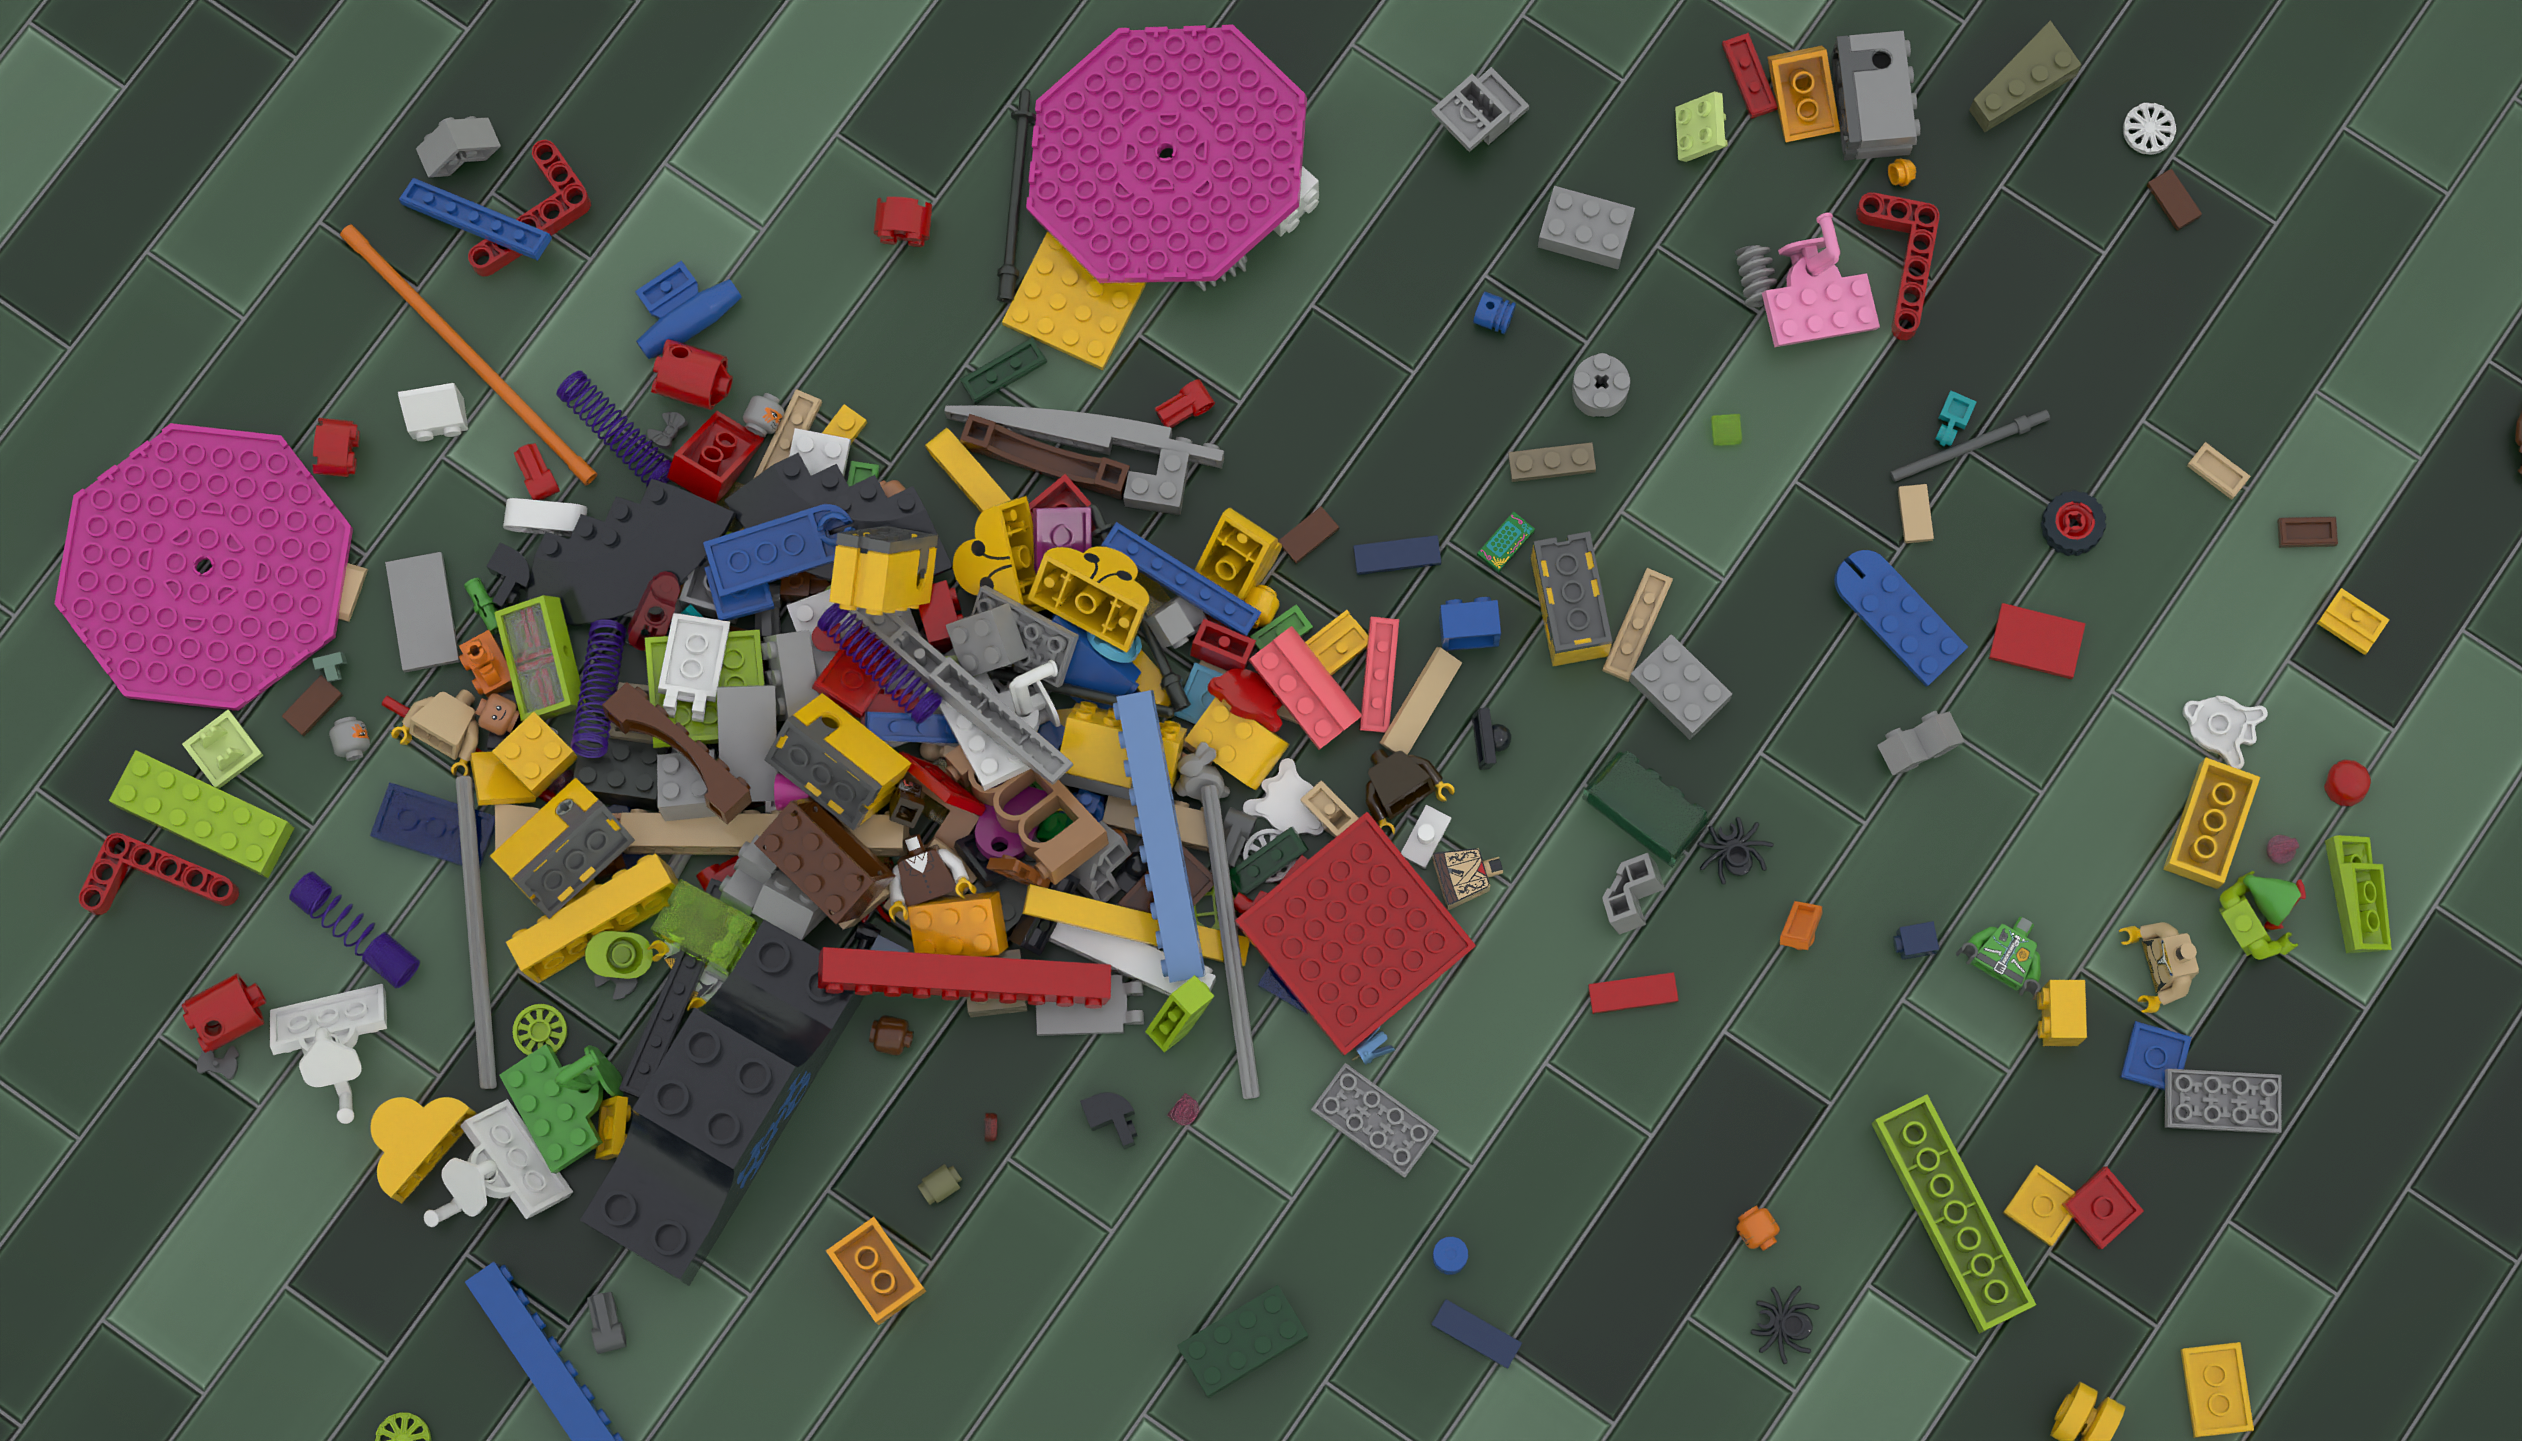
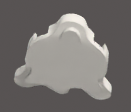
M2216 696L2201 701H2189L2182 710L2183 716L2188 721L2194 741L2205 750L2220 755L2227 765L2237 769H2241L2244 766L2240 745L2251 746L2256 742L2255 727L2268 716L2267 709L2263 706L2245 707L2225 696Z
M1290 758L1281 761L1277 776L1263 780L1262 789L1265 791L1266 797L1247 800L1243 805V812L1266 819L1274 829L1280 832H1284L1292 826L1298 834L1319 836L1324 831L1321 822L1301 803L1300 799L1313 786L1298 775L1295 763Z

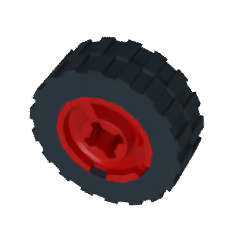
M2072 490L2071 492L2066 491L2061 493L2060 496L2054 497L2048 504L2042 515L2041 528L2043 530V538L2047 540V544L2050 547L2052 546L2055 549L2054 551L2064 553L2066 556H2079L2084 552L2086 554L2098 544L2106 529V514L2102 510L2101 503L2099 504L2095 497L2087 495L2088 493L2086 492L2081 493L2077 492V490ZM2070 519L2077 520L2078 525L2071 528L2069 526Z

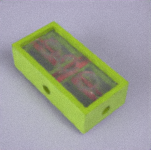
M543 595L494 612L521 721H524L533 712L544 721L577 710L581 682L560 598Z

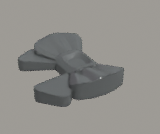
M677 412L662 414L667 426L663 432L648 429L649 441H653L662 449L671 448L672 439L676 438L679 429L685 427L688 423Z
M597 974L594 976L595 987L597 988L609 980L616 984L613 994L614 1000L624 999L627 995L631 994L639 982L637 978H613Z
M230 1046L223 1059L215 1058L214 1051L210 1050L205 1053L202 1050L197 1061V1071L199 1074L208 1071L222 1073L226 1079L232 1080L238 1070L236 1058L240 1055L234 1046Z

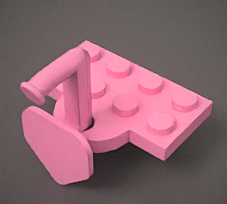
M1823 213L1816 219L1817 223L1821 226L1823 237L1790 243L1778 250L1779 255L1791 258L1792 267L1786 278L1787 287L1766 290L1762 293L1774 347L1872 331L1880 328L1867 273L1841 277L1838 268L1835 266L1839 260L1840 249L1831 213ZM1825 248L1824 250L1818 253V249Z

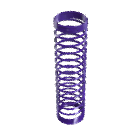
M576 371L569 375L558 387L557 397L562 402H567V407L573 408V413L579 414V419L585 421L587 427H592L591 431L598 433V438L604 439L605 445H610V450L616 452L617 458H622L623 464H629V470H635V476L641 477V482L646 483V487H648L651 479L668 483L670 479L667 478L672 461L668 459L662 462L665 457L664 453L655 457L659 448L654 447L649 450L652 446V441H647L643 444L646 435L636 438L640 433V428L631 431L634 422L625 425L628 416L618 419L622 411L616 410L613 412L616 407L615 403L607 406L609 397L600 400L603 396V391L595 393L597 385L589 387L591 379H587V375L583 371ZM578 380L568 391H566L571 384ZM587 381H589L588 384L585 386V388L582 389V387L585 385V383H586ZM594 388L586 399L578 403L590 389ZM601 393L599 398L591 406L585 409L589 402ZM579 396L574 406H570L569 402ZM607 400L606 403H605L596 413H594L593 415H591V414L593 413V411H594L603 401ZM585 403L580 412L575 411L576 407ZM612 407V409L610 410V412H609L605 417H603L601 420H599V421L597 422V420L600 418V416H601L608 408ZM591 409L586 418L581 417L582 413ZM619 412L617 417L610 424L604 427L608 420ZM598 414L593 424L589 425L588 420ZM625 419L615 431L610 433L621 420ZM604 421L599 430L595 431L594 426ZM629 425H631V427L628 429V431H626L620 438H618V439L616 440V438L618 437V435H619L625 428H627ZM610 427L605 437H601L600 432ZM637 431V433L635 434V436H634L629 442H627L625 445H623V443H624L634 432ZM616 432H618L612 439L611 443L606 442L607 438L611 437ZM643 438L634 449L628 452L639 439ZM622 440L618 448L614 450L612 445ZM647 444H649V446L638 457L635 458L639 451L642 448H644ZM629 445L624 455L619 456L618 452ZM656 450L647 461L641 464L652 451ZM636 451L630 461L625 462V457ZM659 457H661V459H660L652 468H650V469L647 471V469L650 467V465H651L656 459H658ZM641 458L637 466L631 468V463ZM649 462L642 474H637V470ZM655 469L648 480L644 481L643 476Z
M838 603L830 606L818 620L817 627L821 631H827V637H834V644L840 643V649L846 650L847 656H853L852 661L854 663L860 662L859 668H866L865 674L872 675L873 682L879 681V688L886 687L885 693L892 694L891 699L893 701L898 700L899 707L905 706L904 712L911 713V719L916 724H920L929 718L940 706L943 698L938 693H934V689H932L921 698L913 709L907 711L909 704L924 692L928 683L920 686L908 702L901 705L902 698L919 684L921 676L913 680L901 696L894 698L896 691L913 677L915 670L910 671L894 690L888 692L890 684L896 681L907 670L909 665H903L887 684L881 686L883 678L888 676L901 663L902 657L896 659L880 678L874 679L876 673L892 660L896 652L892 651L874 671L868 673L870 666L887 652L889 645L881 648L869 664L862 667L863 660L881 645L883 639H878L869 647L862 658L855 660L857 653L863 650L875 638L876 632L871 633L855 652L849 654L850 648L866 635L870 626L864 627L850 644L843 648V642L861 627L863 620L857 621L841 640L836 641L837 635L855 620L857 614L854 613L849 616L836 633L829 635L831 628L837 625L850 611L840 609Z
M601 619L593 622L590 625L589 639L587 641V654L582 672L583 677L581 679L582 684L577 703L575 725L573 726V738L571 739V749L576 754L587 758H597L605 755L609 745L607 740L610 737L611 721L607 723L602 720L606 718L605 716H594L588 714V712L604 714L603 709L594 708L589 705H602L606 701H599L590 697L609 699L606 695L614 694L617 691L616 685L619 682L617 677L620 675L622 647L625 644L624 640L627 632L622 624L610 619ZM601 627H611L619 630L622 635L618 636L609 632L595 633L594 630ZM600 635H611L615 636V638L604 637ZM598 643L607 644V645H614V644H615V645H617L618 647H607V646L600 645V644H598ZM593 644H596L597 646L602 648L593 649L591 646ZM619 648H620L621 651H620V653H618L617 651H615V650H613V649H619ZM597 650L612 651V652H614V653H616V654H614V655L603 654V653L597 652ZM595 652L599 656L592 657L590 653ZM619 656L620 659L617 661L615 658L612 657ZM595 658H607L616 662H603ZM593 659L598 663L590 664L589 661ZM617 663H618V667H617V668H615L614 666H612L613 664H617ZM594 666H607L614 670H603ZM592 667L598 671L589 672L588 668ZM615 671H617V675H616V676L613 675V674H611V673H609V672H615ZM594 673L607 674V675H610V676H612V677H611V678L599 677V676L594 675ZM591 675L598 679L588 680L586 676ZM613 679H615L616 682H615V684H614V683H612L611 681H608V680H613ZM592 681L607 682L611 685H599ZM589 682L594 686L587 688L585 684ZM614 686V691L608 689ZM591 689H602L611 693H599ZM588 690L594 694L585 695L584 692ZM587 698L593 702L584 703L583 699ZM586 706L593 710L583 711L581 707ZM584 713L592 718L582 719L580 715ZM586 720L601 721L605 724H594ZM583 721L584 723L589 724V725H592V726H582V727H581V726L579 725V723ZM607 725H608V730H607V731H606L605 729L601 728L602 726H607ZM585 728L600 729L604 732H594ZM582 729L585 733H578L577 731ZM605 733H607V737H606V738H604L603 736L598 735V734H605ZM587 740L590 742H598L602 744L603 747H588L579 743L578 741ZM575 742H576L578 745H580L581 747H584V748H586V749H582V748L578 747V746L575 744Z

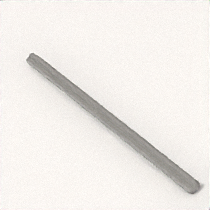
M459 776L456 778L479 1080L481 1089L496 1088L497 1082L473 781L470 776Z
M1206 785L1201 787L1242 1094L1244 1099H1253L1260 1096L1238 931L1237 925L1234 922L1236 917L1217 785Z

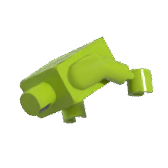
M2251 871L2239 877L2235 884L2220 895L2219 900L2223 907L2219 908V911L2247 956L2252 954L2258 960L2280 953L2283 955L2288 954L2298 946V943L2292 944L2288 939L2292 936V933L2287 932L2278 940L2272 941L2244 895L2250 890L2244 884L2243 879L2246 875H2252L2255 872Z

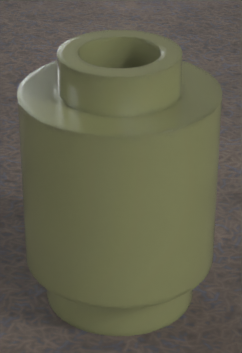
M943 1164L922 1179L923 1182L917 1185L929 1205H931L935 1201L937 1203L941 1202L960 1189L958 1182L962 1178L953 1165L947 1168Z

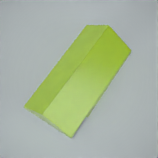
M2337 835L2325 840L2346 953L2392 950L2383 864H2373L2370 837Z

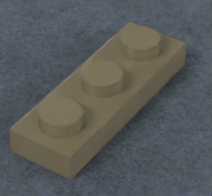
M1592 442L1508 452L1512 482L1596 472Z

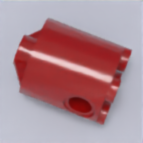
M667 339L663 348V357L657 356L654 363L653 372L658 374L653 381L651 392L712 410L716 404L728 396L732 386L733 376L727 372V356Z
M236 973L185 1000V1003L182 1004L185 1012L183 1017L191 1030L196 1028L199 1035L197 1040L202 1050L207 1053L263 1025L265 1021L259 1007L267 1002L257 983L247 986L242 977Z

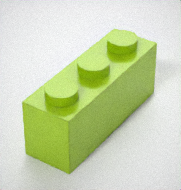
M1194 975L1171 993L1145 1032L1165 1053L1190 1032L1214 998V995L1210 992L1209 987Z

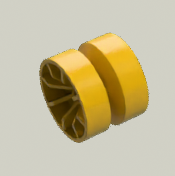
M2080 1381L2071 1394H2067L2060 1405L2050 1436L2059 1441H2074L2081 1431L2082 1437L2080 1441H2111L2123 1417L2125 1406L2106 1397L2097 1409L2094 1408L2098 1391Z

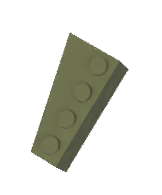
M2051 20L1974 98L1969 111L1984 132H1987L2077 76L2082 64Z

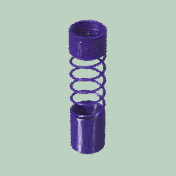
M314 871L305 874L295 884L289 894V900L307 915H310L312 919L322 917L321 926L323 928L333 926V936H344V946L350 947L356 944L355 955L362 956V961L375 970L382 978L386 979L394 988L402 987L415 974L420 965V960L394 940L387 932L377 936L363 953H357L361 940L372 931L375 922L365 929L357 941L349 945L346 944L349 932L363 919L364 913L359 914L347 931L340 935L335 934L338 922L350 912L353 904H349L334 923L328 926L323 924L326 914L341 900V894L333 899L325 912L316 917L312 915L327 901L332 892V886L321 879Z

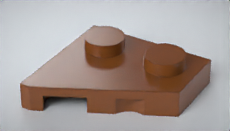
M1003 854L1002 858L990 857L987 869L1027 886L1031 884L1048 888L1051 882L1049 878L1043 879L1034 866L1026 865L1008 855Z

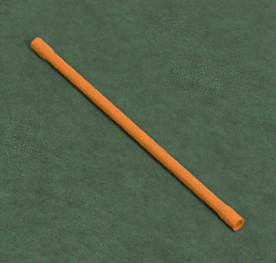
M352 224L346 226L340 233V236L356 253L360 254L567 464L568 468L584 485H589L594 481L597 473L583 458L578 456L370 245L369 241Z

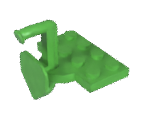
M545 1044L499 1075L548 1168L554 1174H557L603 1143L590 1119L598 1111L602 1103L603 1090H606L613 1097L623 1096V1092L619 1090L622 1083L621 1074L597 1047L591 1045L584 1048L585 1056L573 1064L562 1067L551 1045Z

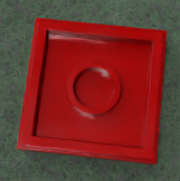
M2107 1166L2102 1167L2062 1204L2098 1249H2103L2144 1212Z

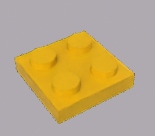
M615 1096L602 1101L599 1111L598 1134L603 1143L596 1147L595 1159L609 1160L618 1157L628 1135L625 1134L626 1122L629 1121L631 1116V1106L628 1105V1097Z

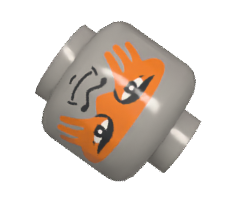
M764 393V396H753L743 415L746 429L762 437H765L766 434L775 433L784 415V409L778 404L780 400L769 393Z
M346 717L334 722V727L329 732L334 753L339 757H346L347 761L362 758L363 752L370 747L365 723L357 720L356 717Z

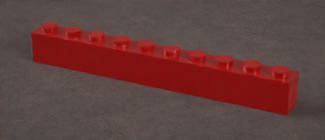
M823 947L819 953L818 988L826 989L827 993L833 994L843 993V990H854L857 995H871L872 992H884V996L899 997L901 993L913 994L914 998L919 999L930 998V995H940L944 1000H958L959 997H970L971 1001L985 1002L988 1001V998L999 999L1000 1003L1005 1004L1016 1003L1017 1000H1025L1030 1005H1044L1045 1002H1056V1005L1060 1007H1071L1074 1003L1085 1004L1086 1008L1097 1009L1101 1008L1102 1005H1105L1111 999V965Z

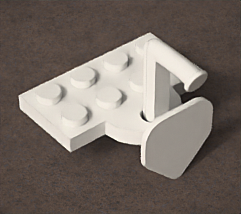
M1049 660L1048 663L1014 678L1009 685L1010 691L1002 693L996 691L987 672L974 677L1036 732L1039 729V725L1051 721L1056 727L1061 726L1057 711L1040 681L1051 675L1053 677L1057 676L1058 669L1053 660ZM1033 684L1037 694L1030 697L1028 686ZM942 700L939 708L984 791L1031 769L970 722L945 700Z
M383 984L270 1010V1048L273 1055L302 1049L304 1056L299 1062V1068L304 1081L312 1087L334 1084L339 1096L337 1119L343 1124L352 1122L354 1119L352 1090L348 1081L357 1078L361 1073V1062L353 1047L357 1043L359 1035L387 1029L386 991Z
M507 1099L465 1120L461 1124V1128L476 1149L470 1154L468 1161L453 1158L442 1169V1179L454 1198L450 1203L436 1210L426 1211L424 1221L428 1226L435 1227L439 1222L462 1210L469 1216H476L487 1205L486 1195L493 1198L510 1196L523 1216L528 1219L569 1198L573 1191L560 1172L557 1174L551 1173L526 1124Z

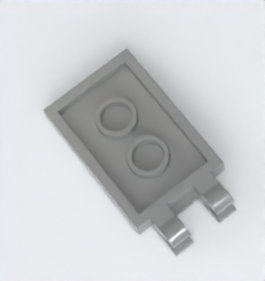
M1111 975V999L1105 1005H1102L1101 1008L1097 1009L1086 1008L1085 1004L1074 1003L1071 1007H1060L1056 1005V1002H1045L1044 1005H1036L1037 1036L1123 1034L1124 1025H1143V1010L1127 1011V996H1143L1142 982L1123 983V975Z

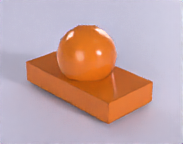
M1794 901L1780 936V945L1793 947L1797 950H1808L1814 943L1815 931L1822 916L1823 906Z

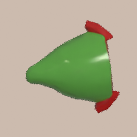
M2251 874L2246 875L2243 879L2244 884L2253 896L2257 908L2267 919L2264 928L2270 930L2284 928L2282 923L2300 899H2306L2305 886L2301 879L2296 884L2282 879L2262 878Z

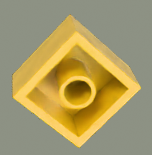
M535 712L529 715L492 751L536 798L577 760V755Z
M2049 980L2037 995V1009L2042 1010V1021H2038V1038H2043V1046H2078L2087 1038L2085 980Z

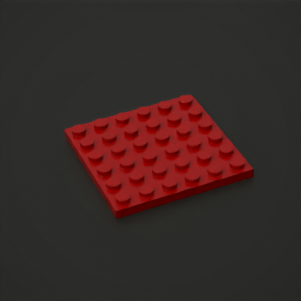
M1368 812L1359 817V819L1234 920L1244 935L1343 1056L1476 946Z

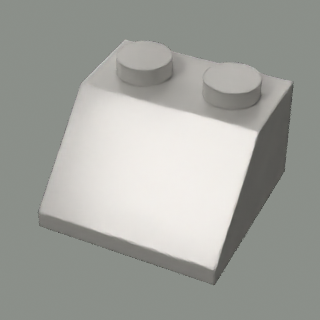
M455 383L398 392L407 431L412 439L429 441L433 439V436L444 434V436L453 437L460 435L461 431L468 430L464 398Z

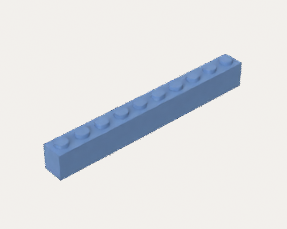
M1150 690L1117 696V703H1113L1115 719L1121 720L1123 731L1118 732L1121 749L1126 748L1128 760H1124L1126 777L1132 778L1133 788L1129 789L1131 805H1137L1139 817H1134L1137 834H1142L1144 845L1140 846L1142 863L1147 862L1149 874H1145V882L1148 892L1153 891L1154 902L1150 903L1153 920L1158 919L1160 931H1156L1155 934L1158 948H1163L1165 959L1161 960L1162 973L1164 977H1169L1170 983L1188 980L1194 975L1197 978L1204 977L1206 971L1154 691Z

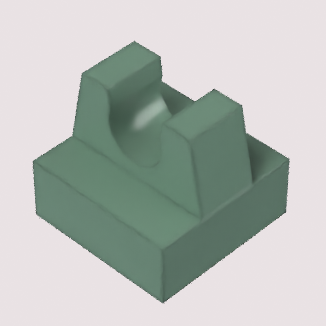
M344 652L313 658L315 670H324L327 682L342 680L339 666L347 664Z

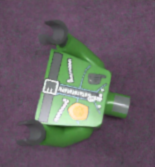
M2023 917L2017 919L2013 928L2001 924L1999 928L1990 926L1974 934L1956 953L1957 956L1960 953L1968 956L1966 964H1972L2016 991L2020 989L2019 995L2023 996L2024 991H2029L2033 995L2032 1000H2035L2040 991V954L2036 951L2037 943L2027 938L2034 924Z

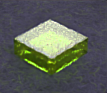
M1740 414L1711 416L1713 446L1742 443Z

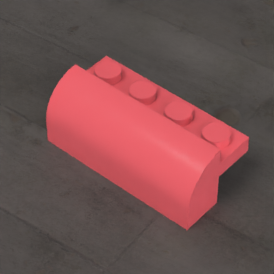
M1293 626L1285 630L1249 659V662L1318 750L1363 716Z

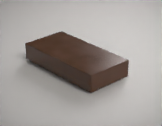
M2172 168L2147 183V187L2177 231L2201 217V211Z
M1320 506L1278 540V542L1282 544V549L1292 561L1297 564L1337 532L1339 526Z
M2336 517L2279 518L2277 520L2279 548L2333 547L2338 545Z
M320 675L282 717L304 737L343 695Z

